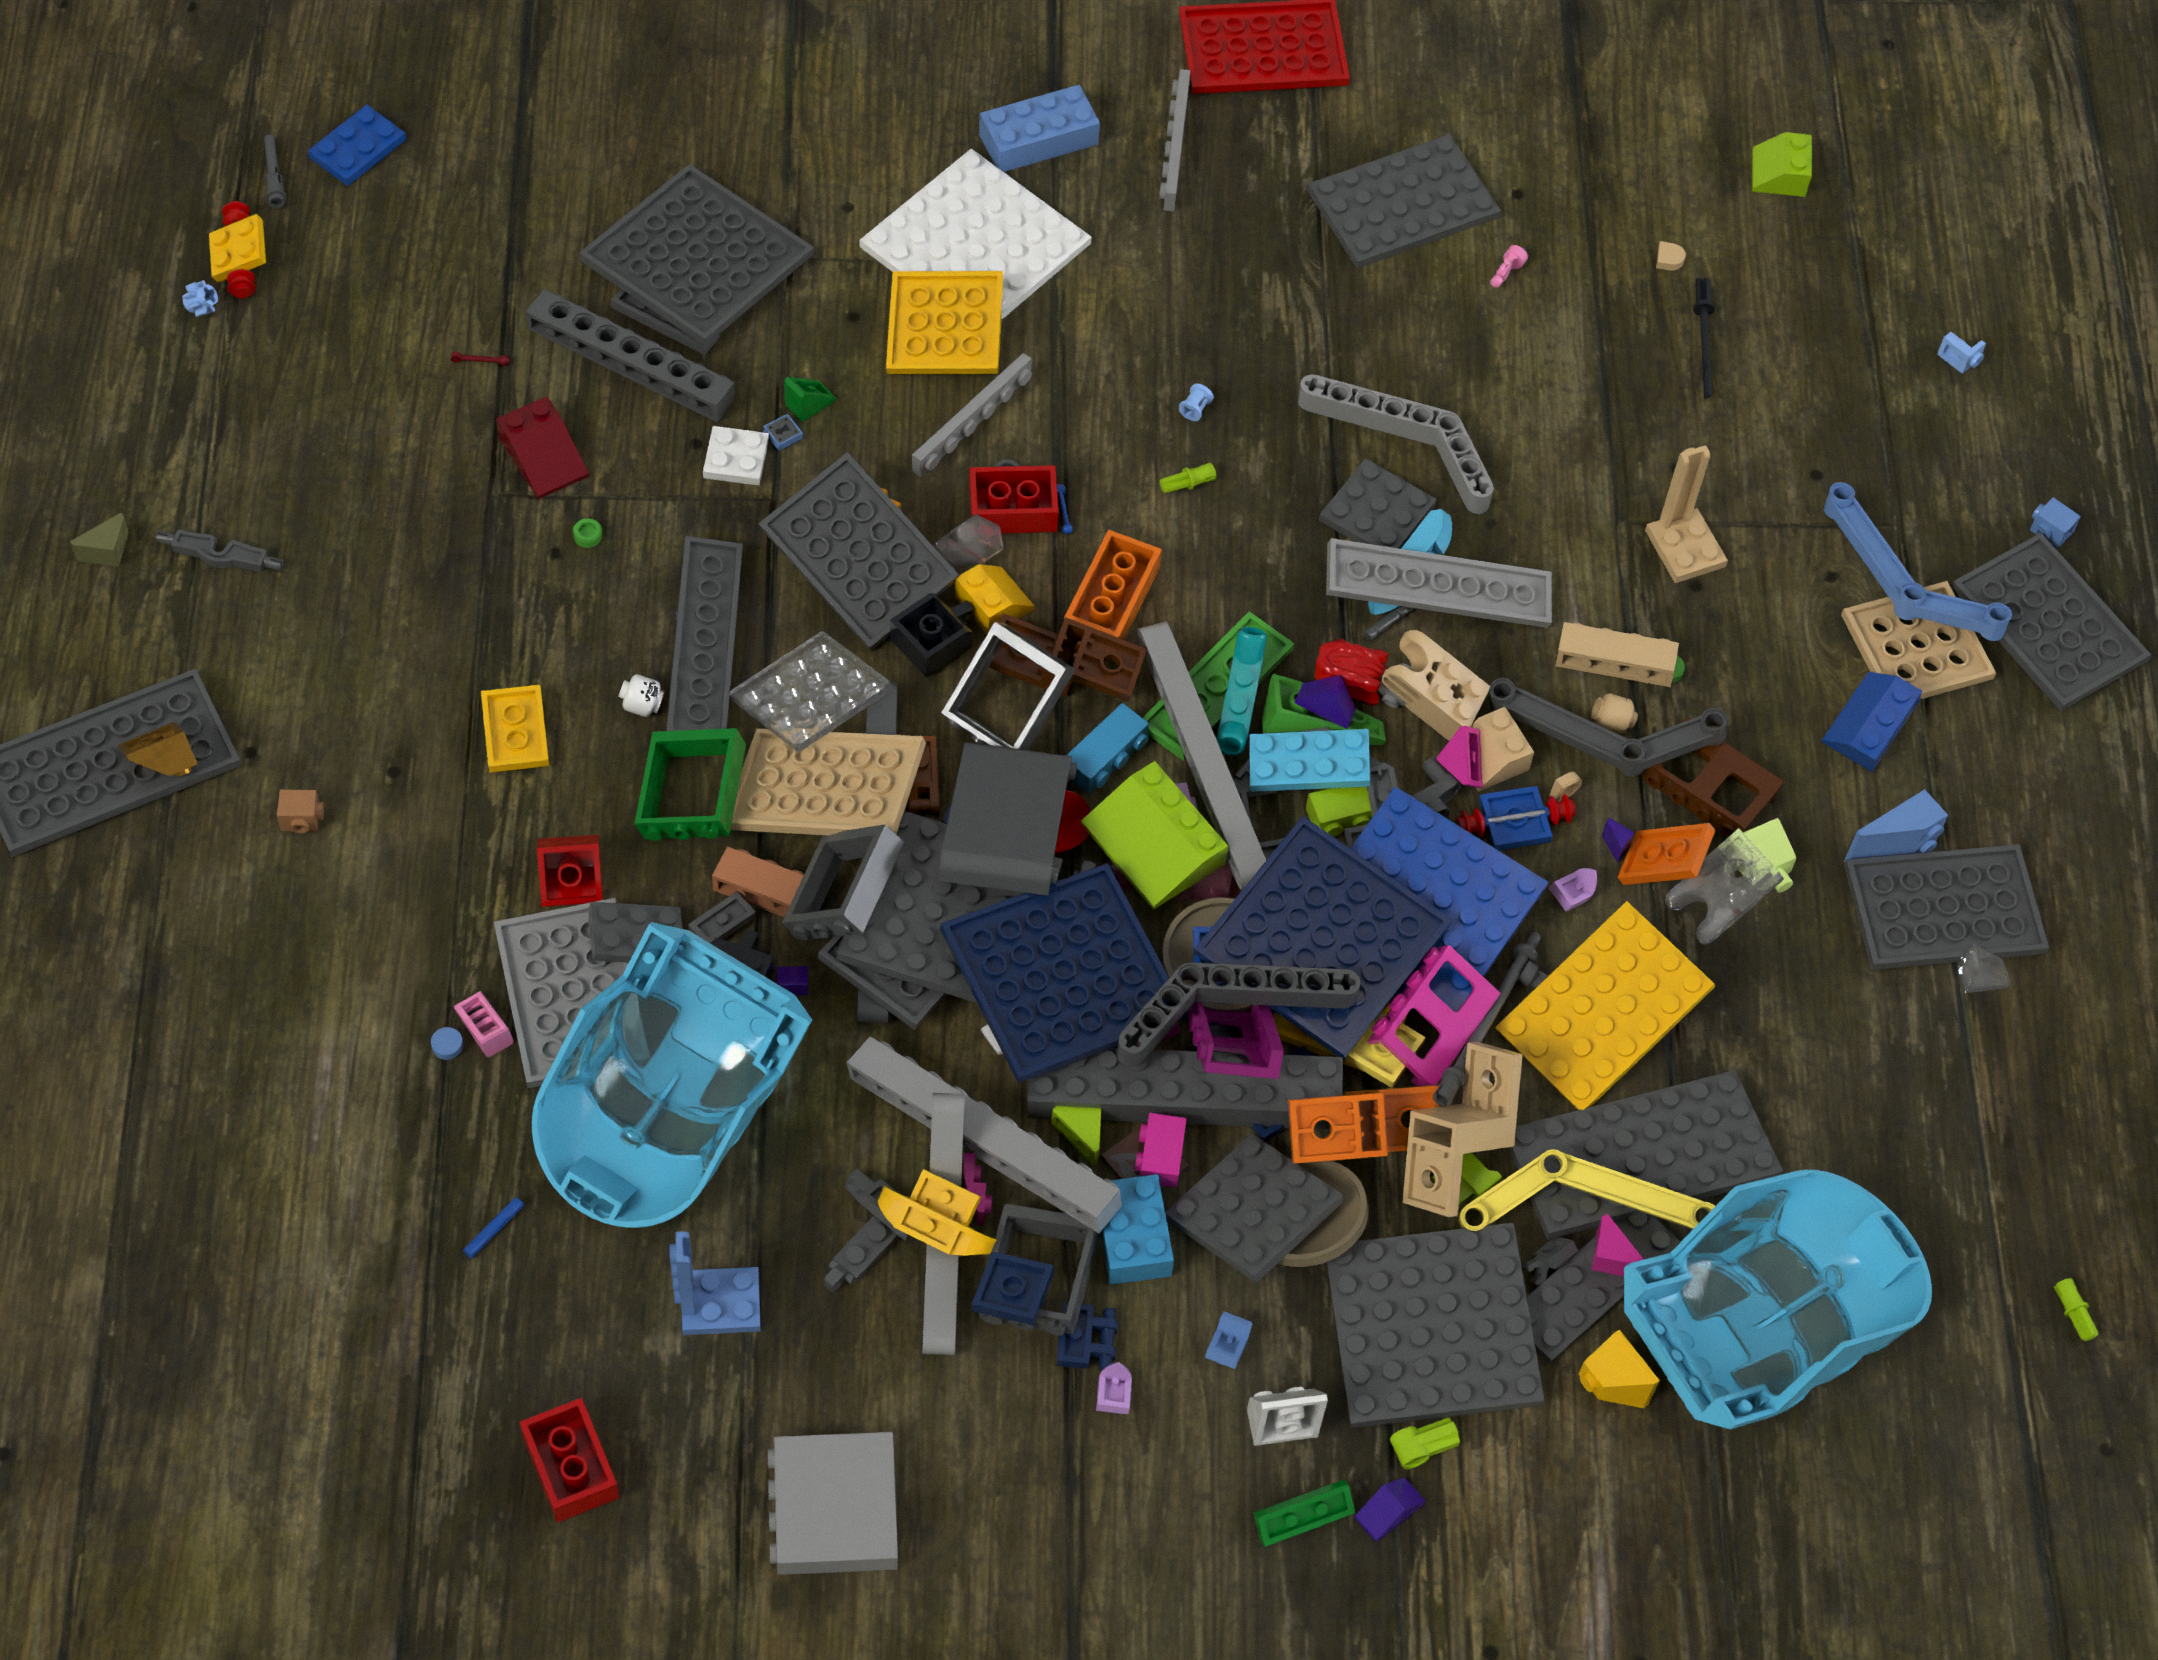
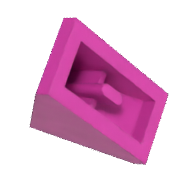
M1460 726L1436 760L1463 785L1482 788L1480 729Z
M1605 1214L1602 1216L1597 1229L1591 1270L1624 1276V1268L1627 1264L1644 1259L1611 1217Z

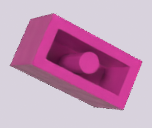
M1149 1113L1148 1124L1141 1123L1139 1142L1145 1143L1144 1152H1137L1135 1171H1141L1140 1176L1158 1174L1160 1186L1177 1188L1187 1118Z

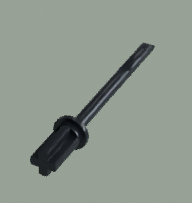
M1705 277L1704 279L1697 278L1695 280L1696 304L1693 306V312L1700 316L1704 398L1707 399L1712 396L1708 315L1715 311V306L1711 302L1710 279Z

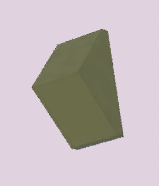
M119 513L71 540L70 543L77 561L119 567L129 534L125 518L122 513Z

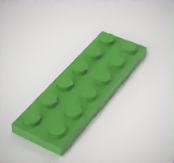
M1250 611L1189 671L1213 731L1220 725L1238 631L1244 627H1255L1263 630L1267 635L1258 685L1294 650V643ZM1161 699L1143 717L1149 723L1148 736L1184 761L1186 757Z

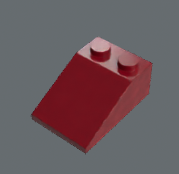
M548 396L496 418L499 440L537 499L589 477V473L561 416Z

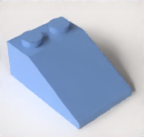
M1924 789L1858 830L1844 862L1848 859L1931 852L1937 846L1936 840L1938 836L1944 831L1943 826L1948 814Z

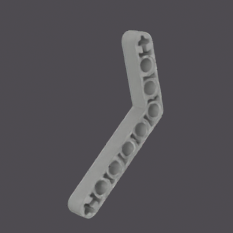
M1311 374L1303 377L1298 396V404L1302 409L1436 446L1465 507L1475 514H1482L1489 509L1494 489L1493 483L1460 417L1456 413Z
M933 1093L930 1172L961 1186L965 1094ZM927 1244L922 1354L955 1355L958 1255H949Z

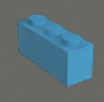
M1121 703L1066 755L1072 756V762L1077 763L1075 781L1073 782L1088 794L1096 787L1101 788L1116 768L1121 769L1135 750L1140 751L1146 745L1149 739V723L1125 704Z

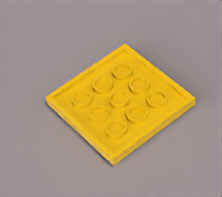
M893 271L886 360L887 374H998L1004 284L1003 271Z

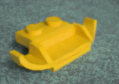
M922 1170L910 1197L884 1186L877 1200L885 1218L894 1228L949 1255L990 1254L997 1240L969 1226L982 1196L928 1170Z

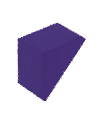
M1341 675L1303 683L1294 702L1346 729L1356 710Z
M1403 1477L1383 1484L1355 1515V1519L1377 1543L1422 1507L1426 1501Z

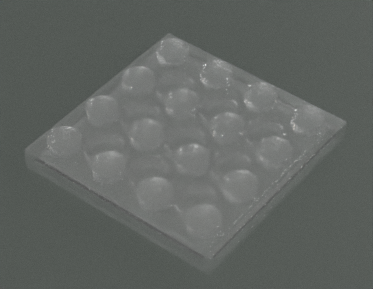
M821 631L732 689L730 697L734 703L799 753L893 689L891 682L824 631Z

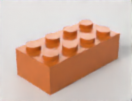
M1108 530L1065 617L1125 640L1160 569L1162 549Z

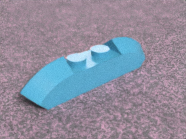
M1442 509L1431 510L1401 549L1443 555L1449 546L1452 536L1451 516ZM1368 601L1370 613L1374 615L1399 607L1397 605Z

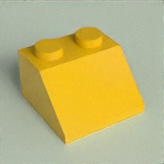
M978 564L959 575L955 580L956 600L960 604L967 600L974 607V618L972 619L986 635L994 622L1000 621L1003 613L1020 619L1035 610V605L1000 566Z

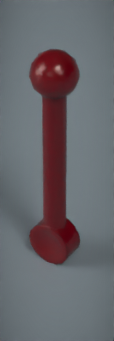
M457 351L451 353V361L455 363L464 360L500 363L502 366H507L510 362L509 357L506 355L487 357L462 355Z

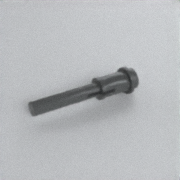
M266 135L264 137L268 174L265 177L267 187L265 201L271 208L277 209L285 205L287 194L283 189V177L281 174L279 175L275 137L273 135Z

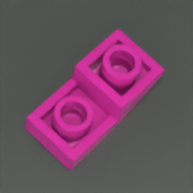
M963 1153V1188L982 1196L973 1218L977 1225H984V1214H991L992 1195H986V1183H980L981 1166L975 1165L976 1154Z

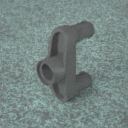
M1431 757L1423 763L1422 770L1434 784L1419 791L1412 797L1445 818H1448L1450 809L1446 804L1458 793L1461 782L1449 773L1436 760V757Z

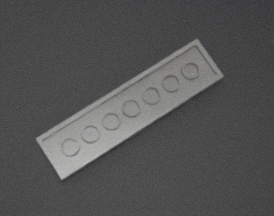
M1333 538L1327 543L1326 595L1548 628L1552 623V573L1550 571Z

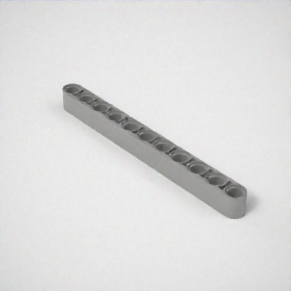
M1165 621L1137 629L1140 647L1147 649L1145 654L1146 662L1215 831L1228 845L1227 860L1237 885L1242 890L1265 863L1266 858L1169 624Z

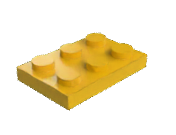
M531 685L481 691L489 773L549 766L541 686Z

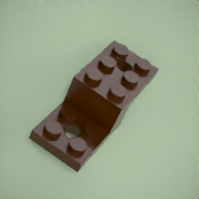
M1002 614L1000 623L1007 624L1076 669L1060 696L1065 697L1072 682L1075 681L1126 702L1129 701L1147 649L1066 617L1058 634H1055L1010 615ZM1003 642L989 666L991 669L1045 690L1048 689L1055 677L1053 673L1024 654L1015 652L1014 648ZM1103 661H1113L1117 665V669L1111 670L1106 668Z

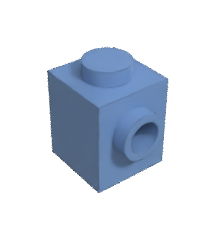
M2053 497L2046 505L2041 503L2032 514V518L2035 520L2030 531L2036 535L2042 533L2058 549L2074 532L2081 516Z

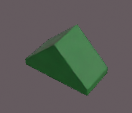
M788 376L784 380L785 405L802 422L836 400V397L819 380Z

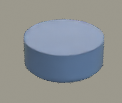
M451 1027L437 1030L431 1038L433 1053L443 1060L456 1058L463 1049V1040L459 1031Z

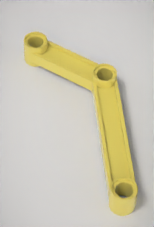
M1551 1149L1467 1204L1459 1214V1223L1462 1228L1479 1231L1553 1181L1690 1229H1694L1699 1224L1695 1218L1698 1209H1706L1710 1213L1715 1205ZM1550 1156L1557 1158L1561 1165L1560 1170L1557 1173L1546 1171L1544 1168L1545 1158ZM1475 1209L1481 1213L1482 1223L1480 1225L1471 1226L1466 1222L1465 1214L1468 1210Z

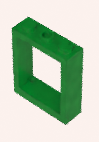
M737 728L652 732L634 823L644 839L658 841L667 838L686 840L695 837L715 839L717 837L730 836L746 743ZM726 755L715 816L657 818L669 757Z

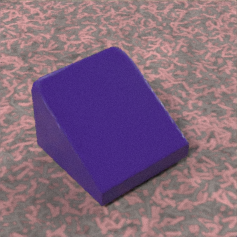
M1608 818L1602 837L1615 860L1619 862L1628 851L1634 833L1615 820Z
M808 966L777 967V984L795 996L808 995Z

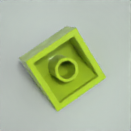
M1784 132L1753 147L1752 192L1806 196L1812 177V135Z

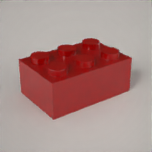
M1055 465L969 467L971 534L1057 532L1059 511Z
M582 1398L519 1422L523 1440L556 1523L619 1499L616 1480Z

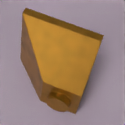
M175 722L118 744L120 751L129 761L167 776L173 774L175 777L183 776L192 771L191 767L197 765L184 731Z

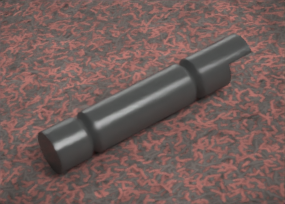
M1403 606L1395 608L1363 632V636L1367 641H1371L1414 608Z

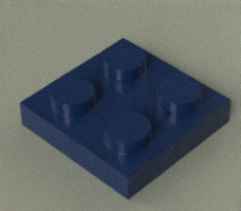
M992 1251L972 1301V1310L1034 1326L1054 1275L1053 1265Z

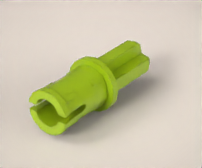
M1212 463L1191 469L1183 468L1182 473L1160 479L1161 490L1163 493H1169L1185 487L1191 490L1198 484L1216 480V471Z
M2068 1278L2058 1282L2054 1289L2064 1305L2065 1316L2071 1318L2080 1338L2084 1341H2089L2097 1337L2098 1331L2087 1311L2089 1305L2082 1300L2073 1279Z

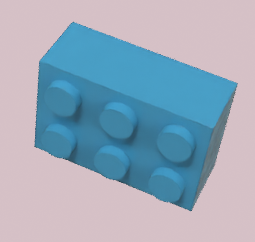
M1158 1174L1111 1180L1120 1190L1122 1206L1100 1232L1109 1285L1172 1277L1174 1259Z

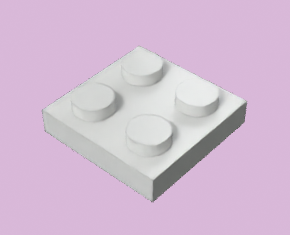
M713 426L703 468V478L760 486L769 443V433Z

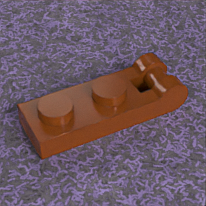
M923 736L926 746L909 795V813L918 814V811L930 810V813H939L936 736ZM929 793L930 799H918V794Z

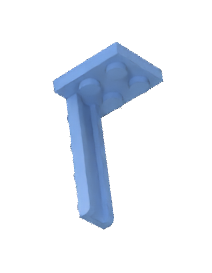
M676 1232V1244H670V1264L675 1304H681L683 1335L761 1332L758 1267L693 1270L689 1233Z

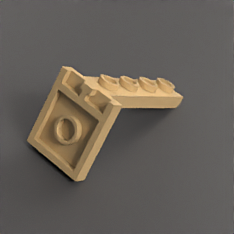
M1706 445L1698 448H1688L1679 454L1660 520L1648 523L1645 529L1675 583L1725 568L1728 562L1698 508L1694 509L1710 459V452Z

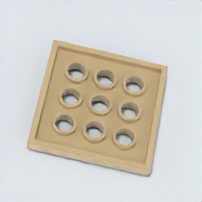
M1948 581L1924 587L1927 591L1956 597ZM1889 597L1844 608L1841 616L1870 672L1900 677L1922 690L1920 699L1993 680L1996 675V671L1974 631L1921 618L1912 620L1913 624L1911 625L1903 624L1899 619L1900 617L1895 614L1894 604ZM1880 624L1885 626L1887 631H1877L1873 625ZM1944 633L1949 635L1951 640L1944 641L1937 634ZM1918 640L1923 642L1925 647H1915L1911 641ZM1892 647L1897 649L1899 654L1891 655L1885 648ZM1950 656L1961 658L1964 663L1955 664L1950 660ZM1930 663L1935 665L1937 671H1929L1923 664ZM1904 670L1909 672L1911 678H1902L1897 671Z

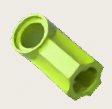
M1449 1417L1418 1429L1414 1426L1401 1429L1389 1438L1405 1470L1415 1468L1425 1463L1430 1456L1452 1449L1460 1444L1458 1430Z

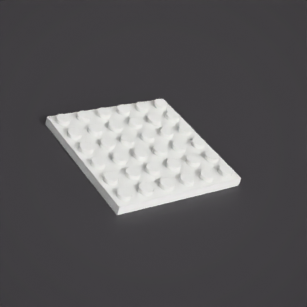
M970 149L859 240L860 248L892 272L1003 271V319L1091 244L1092 237L973 149Z

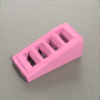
M481 991L453 1006L486 1057L489 1058L513 1044L514 1041L509 1028ZM480 1006L483 1007V1008H481L480 1010L474 1012L473 1014H471V1015H469V1016L467 1015L468 1013H470L471 1011L475 1010L476 1008H478V1007H480Z

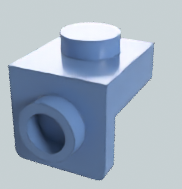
M1223 1312L1205 1358L1235 1369L1246 1347L1253 1325L1252 1322Z

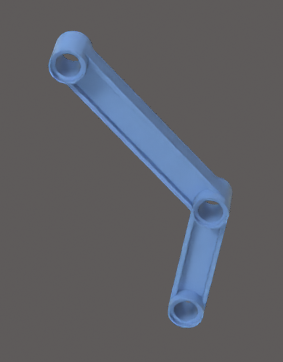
M1843 482L1835 483L1830 487L1824 505L1825 514L1836 521L1893 602L1894 612L1898 617L1904 620L1921 618L1979 632L1981 636L1990 641H1998L2003 638L2012 617V611L2008 606L1996 602L1985 605L1925 590L1922 585L1915 583L1855 498L1854 488Z

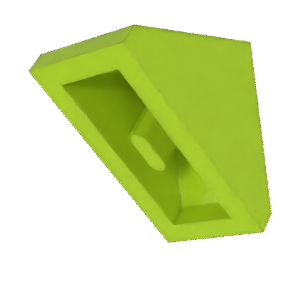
M1056 1106L1052 1109L1051 1124L1094 1166L1098 1162L1101 1108Z

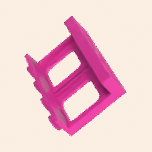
M1450 945L1433 947L1423 958V965L1409 976L1406 981L1408 986L1402 994L1397 995L1389 1005L1390 1011L1385 1017L1376 1022L1372 1028L1374 1033L1367 1041L1370 1044L1381 1043L1415 1075L1411 1081L1415 1086L1436 1085L1439 1082L1444 1070L1451 1065L1501 994ZM1445 961L1463 975L1473 987L1472 992L1457 1012L1448 1007L1429 988L1430 981ZM1411 1008L1417 1010L1439 1032L1438 1040L1424 1059L1419 1058L1395 1034L1397 1027Z

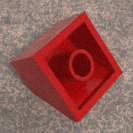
M599 834L540 838L537 840L542 907L586 904L603 900Z

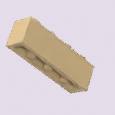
M1564 622L1556 667L1671 687L1679 643L1664 638L1656 639L1636 633L1628 634L1608 628L1600 629L1584 626L1580 623Z

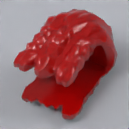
M1338 638L1337 640L1324 643L1319 648L1314 677L1316 680L1341 675L1351 699L1357 702L1363 701L1365 704L1374 706L1378 704L1379 695L1376 691H1379L1381 686L1380 678H1382L1385 670L1388 668L1384 663H1387L1389 654L1383 649H1369Z

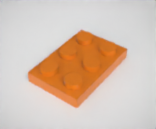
M1710 823L1636 831L1617 878L1623 885L1697 878L1715 829Z

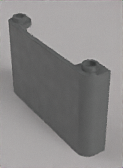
M965 742L941 853L939 881L1049 896L1050 884H1057L1059 866L1053 865L1066 787L1069 784V780L1075 781L1077 763L1072 762V756Z

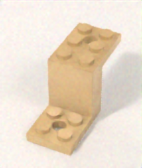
M1468 1042L1465 1063L1467 1082L1463 1087L1462 1104L1411 1110L1402 1203L1446 1217L1458 1216L1463 1154L1514 1146L1523 1054L1480 1042ZM1490 1072H1492L1495 1077L1494 1086L1489 1080ZM1431 1171L1435 1175V1185L1430 1180Z

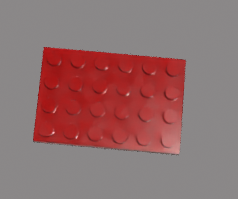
M1293 0L1179 6L1178 14L1187 70H1190L1191 94L1349 85L1350 76L1335 0Z

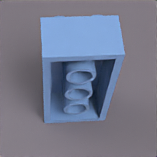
M1080 84L980 113L979 135L994 165L1003 172L1099 144L1100 122Z

